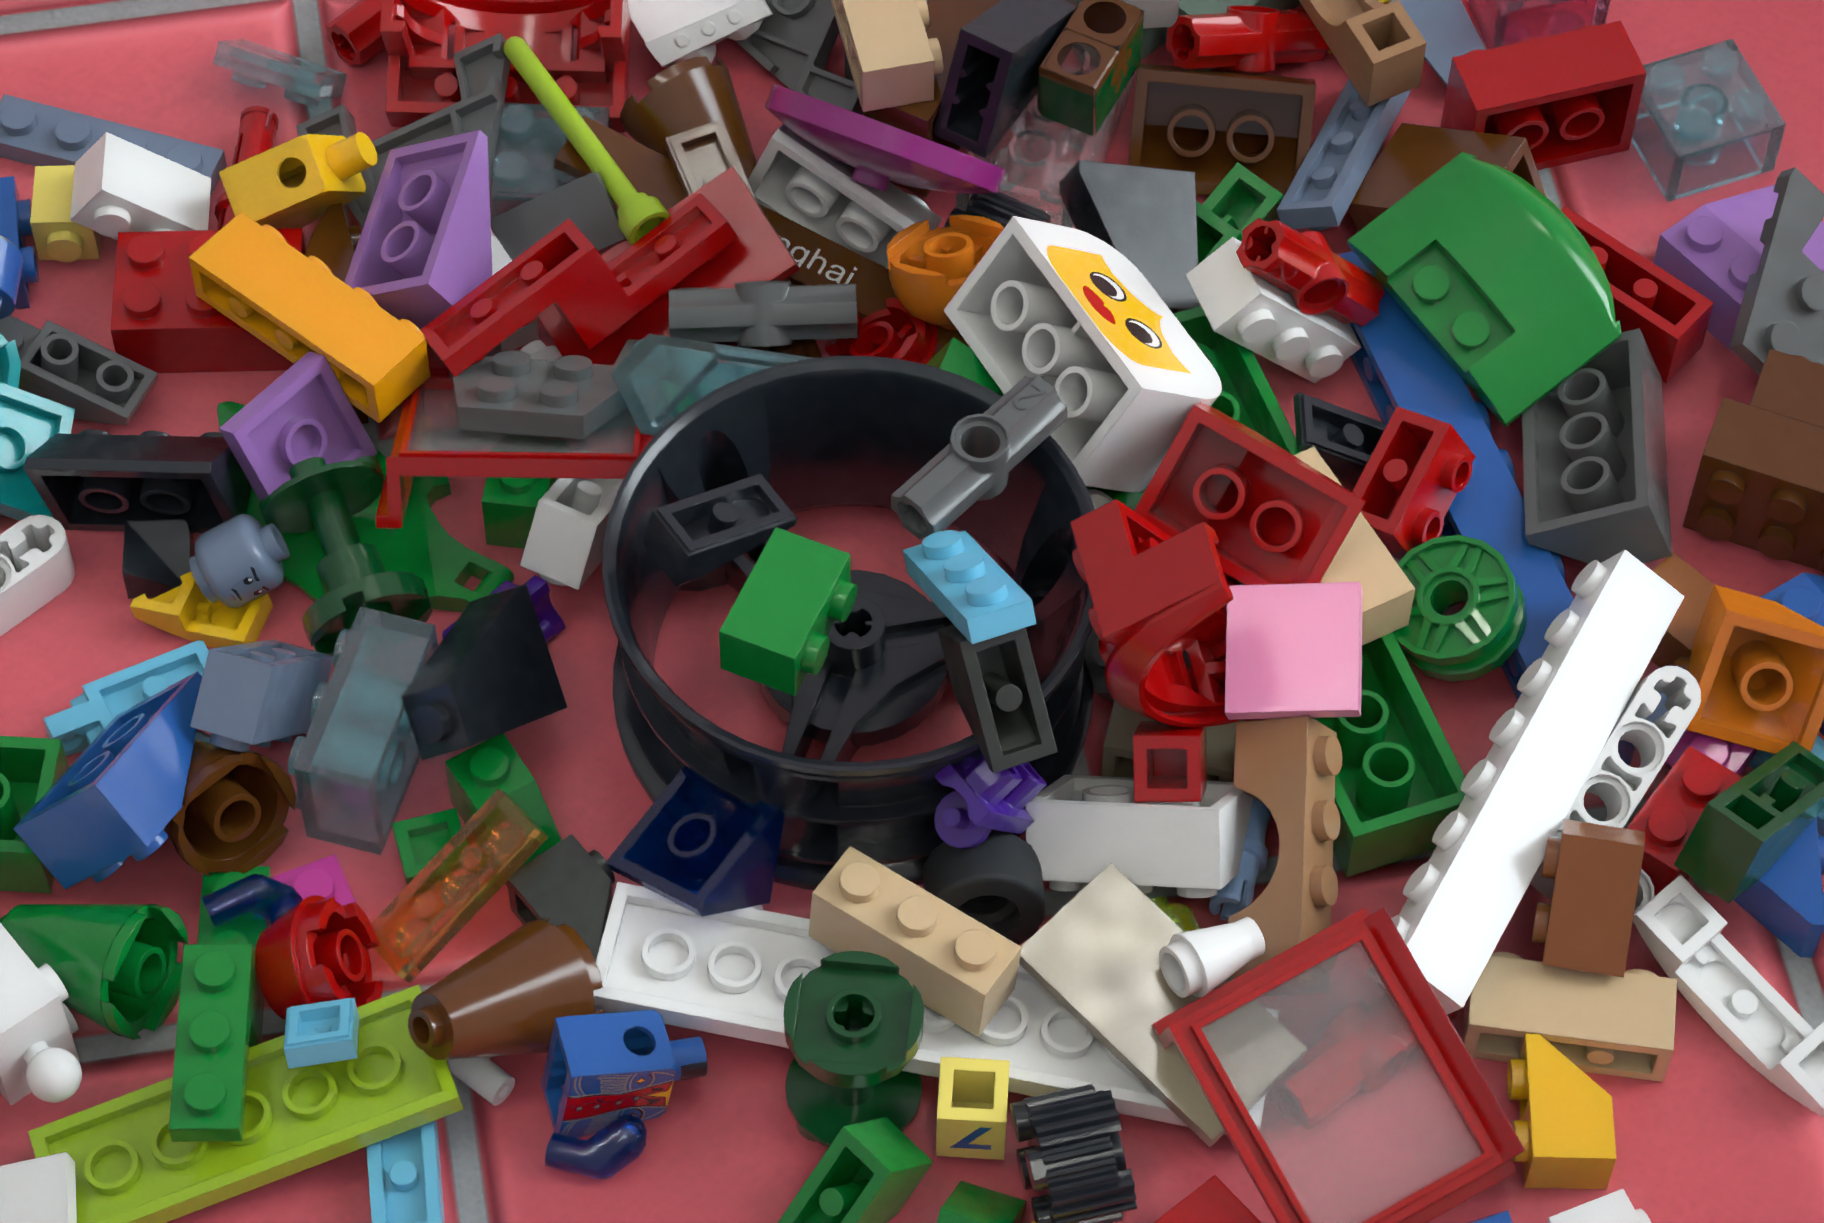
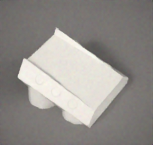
M627 0L631 20L643 38L645 46L662 67H671L679 62L700 56H706L709 62L712 63L716 55L717 43L726 38L744 40L759 29L763 19L773 15L765 0Z

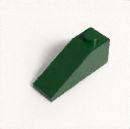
M1793 741L1707 803L1674 865L1691 876L1694 883L1701 890L1708 894L1719 896L1727 903L1733 901L1759 881L1824 809V761Z

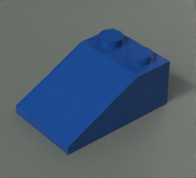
M198 671L118 714L13 828L64 889L88 877H91L98 883L114 873L126 861L127 857L132 856L136 862H139L155 852L167 840L168 834L163 829L182 808L197 730L190 727L202 680V676Z

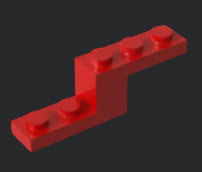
M700 193L606 264L593 244L568 218L423 327L421 332L424 334L431 349L452 375L456 377L469 366L480 362L489 351L521 327L533 322L538 314L553 304L564 321L590 350L605 338L615 334L623 324L655 300L664 297L672 287L701 265L714 259L721 250L735 241L738 236L724 216Z

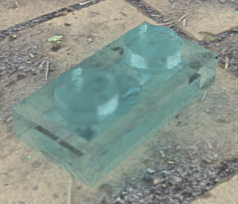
M245 39L218 41L213 64L232 70L231 79L238 83L265 88L268 82L285 88V98L311 106H318L320 99L342 97L347 77L346 73Z

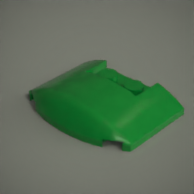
M1461 152L1347 240V245L1504 427L1508 426L1621 338L1620 320L1615 322L1613 295L1607 276L1595 253L1571 220L1551 200L1521 177L1500 166L1478 160L1474 155Z

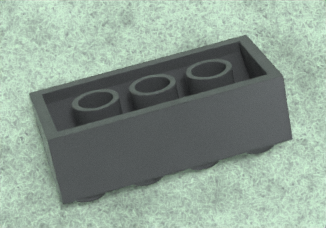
M1640 328L1622 332L1620 339L1522 414L1525 536L1530 545L1588 564L1593 560L1602 563L1623 550L1628 551L1642 563L1672 556L1662 378Z

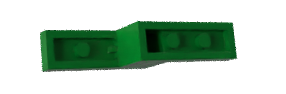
M257 866L244 874L241 872H208L210 876L203 874L197 944H184L169 1118V1132L172 1142L242 1141L249 1048L261 1044L264 995L257 978L255 950L261 932L270 925L273 883L270 866Z

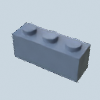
M276 639L209 649L190 727L210 732L209 742L211 744L239 752L249 751L250 745L270 747L272 740L291 742L292 736L316 731L334 656Z

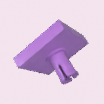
M311 351L305 354L219 428L260 501L269 496L283 483L291 480L288 473L289 469L302 460L321 457L325 460L326 464L352 461L364 456H375L378 453L325 356Z

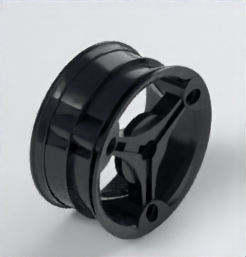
M831 356L785 363L743 376L717 388L691 404L665 425L647 444L630 467L611 508L603 542L602 574L605 599L613 630L618 638L613 667V702L616 725L630 766L651 801L675 827L691 841L715 857L745 872L776 883L815 890L851 846L912 883L921 885L923 884V866L931 852L944 843L935 829L934 816L936 808L943 797L952 791H956L954 788L942 786L934 776L949 764L970 767L982 755V752L972 734L958 742L908 757L871 762H850L855 752L861 746L875 745L896 739L917 727L934 711L945 692L947 683H951L937 629L952 625L953 623L934 602L928 601L925 596L907 583L885 574L862 570H851V583L857 584L858 587L855 603L844 623L834 622L828 634V637H830L829 650L817 675L808 673L796 696L759 683L767 703L778 717L788 724L782 753L748 742L720 728L697 713L674 693L654 669L658 634L665 614L677 591H703L729 584L740 593L768 541L694 581L675 586L644 546L643 539L652 510L760 473L792 513L834 506L891 508V495L950 443L952 429L956 423L966 416L983 414L1002 397L989 388L949 371L894 358ZM1048 436L1009 471L1007 486L999 495L992 499L977 500L949 525L960 531L965 530L972 538L984 544L1001 557L1015 572L1013 580L1032 599L1037 624L1026 627L1058 751L1057 753L1029 761L1047 785L1044 788L1064 775H1072L1088 733L1094 693L1093 683L1084 659L1086 643L1093 630L1089 619V608L1094 605L1088 584L1079 575L1073 561L1072 552L1077 548L1070 522L1095 510L1088 489L1076 467L1051 436ZM812 739L827 743L820 760L805 758ZM1005 832V833H1009V834H1014V835L1017 836V837H1019L1020 835H1022V834H1016V833Z

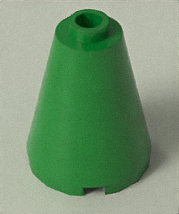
M19 904L0 919L3 927L37 968L46 963L55 971L69 995V998L64 1000L63 1003L117 1036L132 1040L140 1039L141 1037L138 1035V1032L143 1029L157 1030L165 1022L176 1005L180 994L182 963L177 962L178 942L188 944V935L181 916L168 907L157 904Z

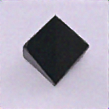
M188 519L125 520L122 573L128 599L136 598L144 593L147 598H155L182 584L180 576L191 571L189 559L194 556L195 551L194 538Z

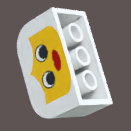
M1013 216L943 310L1004 395L1025 376L1036 378L1039 375L1056 388L1061 401L1067 406L1068 413L1067 420L1050 436L1060 445L1074 464L1085 486L1133 493L1145 490L1193 405L1201 402L1211 406L1222 390L1221 381L1215 368L1138 268L1109 244L1078 229Z

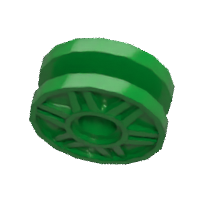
M1462 535L1432 538L1409 550L1397 563L1414 586L1415 593L1409 624L1393 633L1407 661L1425 675L1450 682L1478 679L1502 666L1519 647L1527 625L1526 599L1503 555L1486 542ZM1459 601L1467 602L1460 612L1454 615H1443L1449 605Z

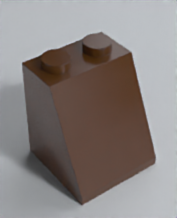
M1401 123L1386 147L1381 150L1349 206L1350 216L1354 221L1357 232L1461 152L1474 155L1478 160L1507 169L1546 196L1526 137Z

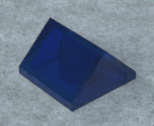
M684 766L605 863L612 871L702 917L770 903L785 814L780 807L765 803L761 799L758 805L744 803L718 790L697 776L687 766Z

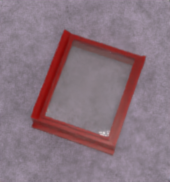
M429 368L430 377L404 401L391 456L386 457V476L376 513V528H402L414 476L625 479L630 467L647 444L668 423L660 422L659 374L657 375L658 386L646 395L630 394L626 397V409L585 439L459 430L448 368Z
M1365 907L1151 1025L1164 1049L1174 1044L1177 1046L1276 1223H1428L1518 1172L1511 1159L1524 1152L1525 1148L1385 907L1371 915L1368 914Z

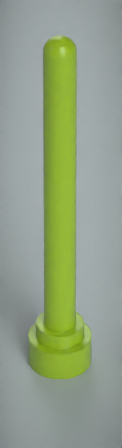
M517 36L507 39L503 48L507 58L590 170L600 173L610 197L618 206V228L631 245L670 217L671 215L658 198L648 196L646 193L637 192L528 44Z

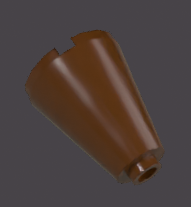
M706 56L679 62L659 72L647 81L651 92L639 103L633 94L625 102L620 112V118L626 132L634 141L668 158L665 138L722 119L746 177L749 179L757 161L730 73L721 59L717 58L716 65H711Z
M197 729L182 808L165 826V829L179 856L198 873L210 876L208 872H241L244 874L264 863L283 843L289 831L283 824L286 820L289 806L295 810L296 795L291 778L269 757L252 750L239 752L215 746L209 742L210 734Z
M539 918L524 924L416 996L408 1019L409 1033L413 1042L428 1056L436 1060L548 1053L555 1018L604 1014V1009L594 1012L593 991L603 988L600 971L590 948L576 930L565 923L554 926L548 923L551 918Z

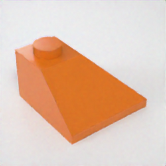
M1714 584L1692 643L1688 672L1697 680L1701 689V703L1686 730L1772 754H1777L1793 741L1811 752L1824 719V627L1776 601Z

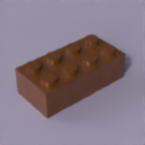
M1723 397L1702 454L1683 527L1698 531L1713 540H1726L1760 551L1769 558L1788 560L1824 573V428Z

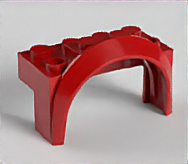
M382 0L380 33L388 53L385 112L390 126H407L461 101L454 58L447 59L449 26L455 25L454 53L498 33H501L506 40L514 36L522 38L581 117L584 115L616 132H626L621 123L620 112L628 100L631 17L627 0ZM574 29L578 30L577 60H573ZM511 63L500 129L561 131Z
M1117 499L1071 521V527L1077 544V548L1072 552L1073 561L1079 575L1088 584L1094 606L1089 608V619L1095 633L1100 638L1098 647L1105 663L1104 677L1106 686L1112 698L1132 712L1172 726L1191 728L1211 727L1244 720H1228L1225 715L1227 603L1234 599L1229 586L1241 584L1226 575L1222 570L1215 544L1219 543L1215 530L1202 522L1171 537ZM1183 649H1185L1189 656L1191 666L1186 667Z

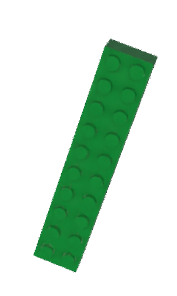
M1202 306L1174 313V316L1210 361L1220 378L1222 390L1211 406L1261 434L1292 455L1302 452L1297 449L1296 437L1253 351L1214 332ZM1231 577L1232 579H1234L1235 581H1237V582L1240 583L1241 585H1245V584L1241 583L1240 581L1236 580L1235 578ZM1391 632L1362 646L1361 717L1313 718L1335 731L1341 746L1342 767L1339 774L1335 775V804L1340 815V832L1338 837L1333 840V851L1346 877L1435 850L1437 845L1432 842V837L1436 829L1446 816L1458 809L1465 796V793L1461 791L1465 775L1394 633Z

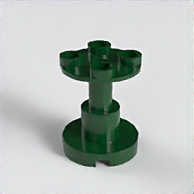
M364 456L352 461L326 464L323 458L312 457L294 464L288 471L291 480L283 483L269 496L265 497L260 502L259 507L266 525L273 523L280 532L285 533L315 530L325 557L318 563L316 570L325 595L315 601L302 618L304 631L311 647L314 645L316 651L334 656V659L352 658L377 651L374 639L383 637L393 632L396 642L416 632L427 622L433 612L424 580L411 572H386L377 547L372 544L361 543L351 517L371 505L382 493L384 475L378 459L374 456Z
M863 951L834 953L821 959L820 967L810 971L804 978L802 972L792 983L785 999L783 1014L786 1043L794 1056L786 1078L787 1104L796 1120V1127L799 1133L807 1140L818 1141L827 1147L832 1144L843 1126L887 1117L904 1133V1129L914 1119L918 1111L922 1094L921 1075L902 1071L916 1055L923 1036V1001L915 984H913L912 988L909 981L899 974V967L880 955Z

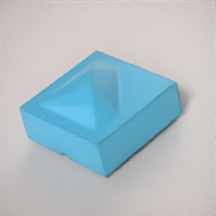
M344 998L287 1008L284 1053L288 1069L357 1059L359 1013L355 998Z

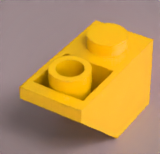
M1525 1034L1519 1059H1509L1507 1065V1096L1509 1100H1519L1520 1120H1513L1511 1126L1525 1148V1151L1512 1158V1161L1523 1162L1524 1188L1607 1189L1617 1159L1612 1096L1540 1034Z

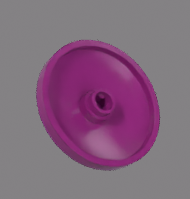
M773 84L765 108L778 120L808 143L837 160L855 167L851 177L852 180L885 192L891 180L902 185L938 192L994 194L998 193L1006 171L1003 168L776 84Z

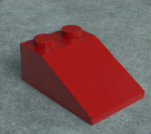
M1199 402L1191 408L1134 511L1171 537L1202 522L1206 523L1215 530L1218 536L1219 543L1215 544L1223 572L1245 585L1302 584L1321 582L1367 501L1256 431L1212 406Z

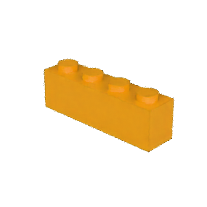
M240 212L189 257L196 296L294 364L309 351L324 355L349 402L378 423L386 418L430 377L427 341L424 334L415 324L407 319L398 320L383 310L367 291L360 287L351 288L335 277L322 260L315 256L306 257L286 242L279 231L270 225L264 224L261 226Z

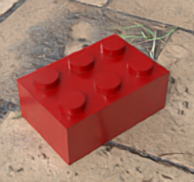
M1621 20L1597 26L1587 25L1574 31L1542 38L1532 37L1519 43L1492 49L1473 50L1464 55L1452 57L1440 127L1526 137L1537 170L1627 151L1630 149L1647 73Z
M302 228L276 229L290 246L305 255L306 250ZM219 230L118 232L110 327L117 354L157 373L288 370L294 365V363L196 296L189 257Z

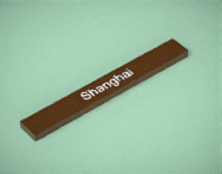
M583 115L584 121L638 193L642 192L648 196L658 198L666 210L686 198L670 158ZM567 139L555 157L553 170L572 180H576L592 171ZM759 204L800 267L799 271L789 277L792 286L856 284L857 314L861 319L875 311L886 309V301L884 299L897 298L894 294L887 268ZM936 325L941 349L953 337L969 347L958 330H948Z

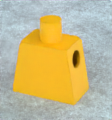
M363 132L355 133L347 138L336 135L306 134L220 171L219 175L235 217L242 212L261 226L267 224L275 229L302 228L321 218L329 205L342 203L343 206L364 195L366 185L361 172L375 166L378 157L372 141Z

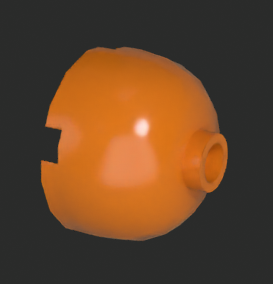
M963 214L950 215V227H939L930 230L929 219L914 223L898 232L887 244L888 272L894 294L912 316L948 330H957L943 310L1004 229L1000 223L985 217Z

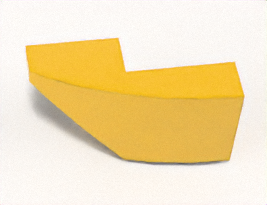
M191 571L180 576L182 581L180 586L153 599H147L144 593L134 598L130 605L135 618L193 642L203 640L206 646L212 648L257 642L273 608L268 593L239 608L227 607L220 600L211 603L200 590Z

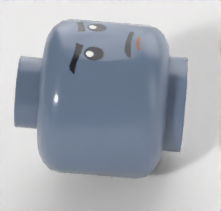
M240 514L202 533L197 538L195 556L189 559V565L197 585L211 603L220 600L227 607L239 608L281 586L284 579L282 560L290 557V553L282 534L273 523L263 527L253 516Z

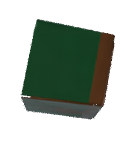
M1082 0L1039 66L1038 112L1045 118L1093 136L1095 89V127L1097 134L1141 62L1144 11L1120 0ZM1075 43L1087 44L1099 53L1100 64L1093 72L1085 75H1074L1060 67ZM1122 45L1121 48L1119 49V51L1115 50V49L1112 47V46L1117 47V46Z

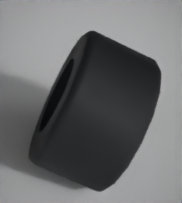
M991 830V833L983 843L975 848L968 849L952 847L944 842L931 852L923 866L924 890L1017 945L1022 944L1033 936L1045 919V893L1039 859L1032 846L1014 834Z

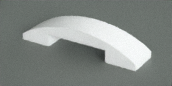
M1680 874L1634 915L1633 922L1641 937L1667 976L1677 979V989L1736 1053L1787 1095L1824 1117V1022L1814 1030L1724 938L1720 932L1728 923Z

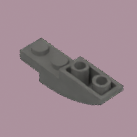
M11 315L0 319V333L8 342L15 339L21 361L19 389L74 408L75 419L103 424L127 425L157 381V372L49 320L40 330Z

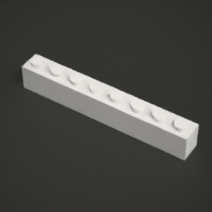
M1626 550L1621 551L1602 563L1593 560L1576 577L1571 588L1576 593L1569 609L1561 612L1547 629L1544 639L1549 642L1543 656L1534 661L1521 676L1517 684V689L1522 692L1514 708L1505 712L1492 728L1489 739L1494 743L1487 757L1479 761L1463 780L1461 791L1465 793L1462 802L1458 809L1446 816L1436 829L1432 837V842L1437 845L1429 861L1422 864L1407 881L1403 895L1408 899L1399 915L1391 918L1446 1014L1459 1010L1465 1005L1545 856L1547 837L1555 838L1684 599L1681 593ZM1371 964L1366 974L1386 989L1373 964Z

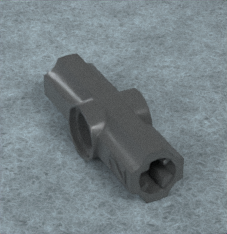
M749 281L734 283V287L670 289L671 344L737 342V346L766 347L793 344L792 340L858 338L856 284L791 286L790 281Z
M1039 375L1036 378L1025 376L983 414L969 415L959 420L952 429L950 443L891 495V508L900 518L903 527L921 540L932 533L944 531L977 500L992 499L999 495L1007 486L1009 471L1067 420V406L1061 401L1056 388Z

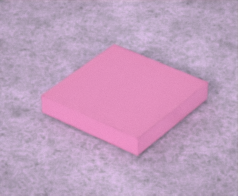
M1360 582L1229 586L1234 599L1227 603L1225 715L1228 720L1276 719L1307 715L1312 718L1361 717L1363 589Z

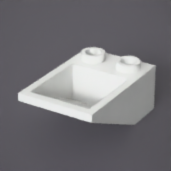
M0 923V1093L11 1106L31 1092L37 1098L46 1102H62L75 1094L82 1080L79 1056L72 1034L78 1031L79 1027L73 1015L63 1003L64 1000L69 998L68 992L55 971L46 963L37 968Z

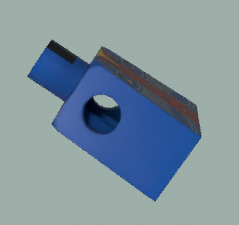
M655 1010L555 1018L541 1085L557 1142L658 1118L664 1114L667 1109L673 1082L704 1077L707 1074V1055L701 1037L695 1036L669 1041L662 1015Z

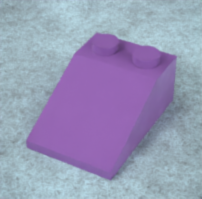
M481 130L390 150L344 281L353 289L355 287L364 289L376 300L379 307L398 320L407 319L421 330L492 276L488 137Z
M1775 185L1702 205L1660 234L1653 262L1655 265L1714 302L1707 331L1733 354L1736 353L1729 346L1750 275L1757 273L1764 244L1760 241L1764 222L1766 219L1772 218L1779 195L1773 192ZM1821 221L1802 252L1824 272V222Z

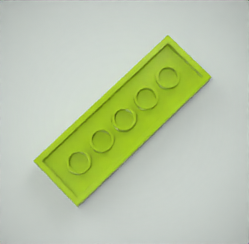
M418 984L357 1007L359 1013L357 1059L288 1069L284 1053L285 1035L250 1047L242 1141L172 1142L169 1132L173 1077L32 1129L28 1133L36 1158L67 1152L75 1161L77 1223H166L464 1110L447 1060L431 1058L416 1046L410 1036L408 1019L411 1014L412 1003L416 996L422 993Z

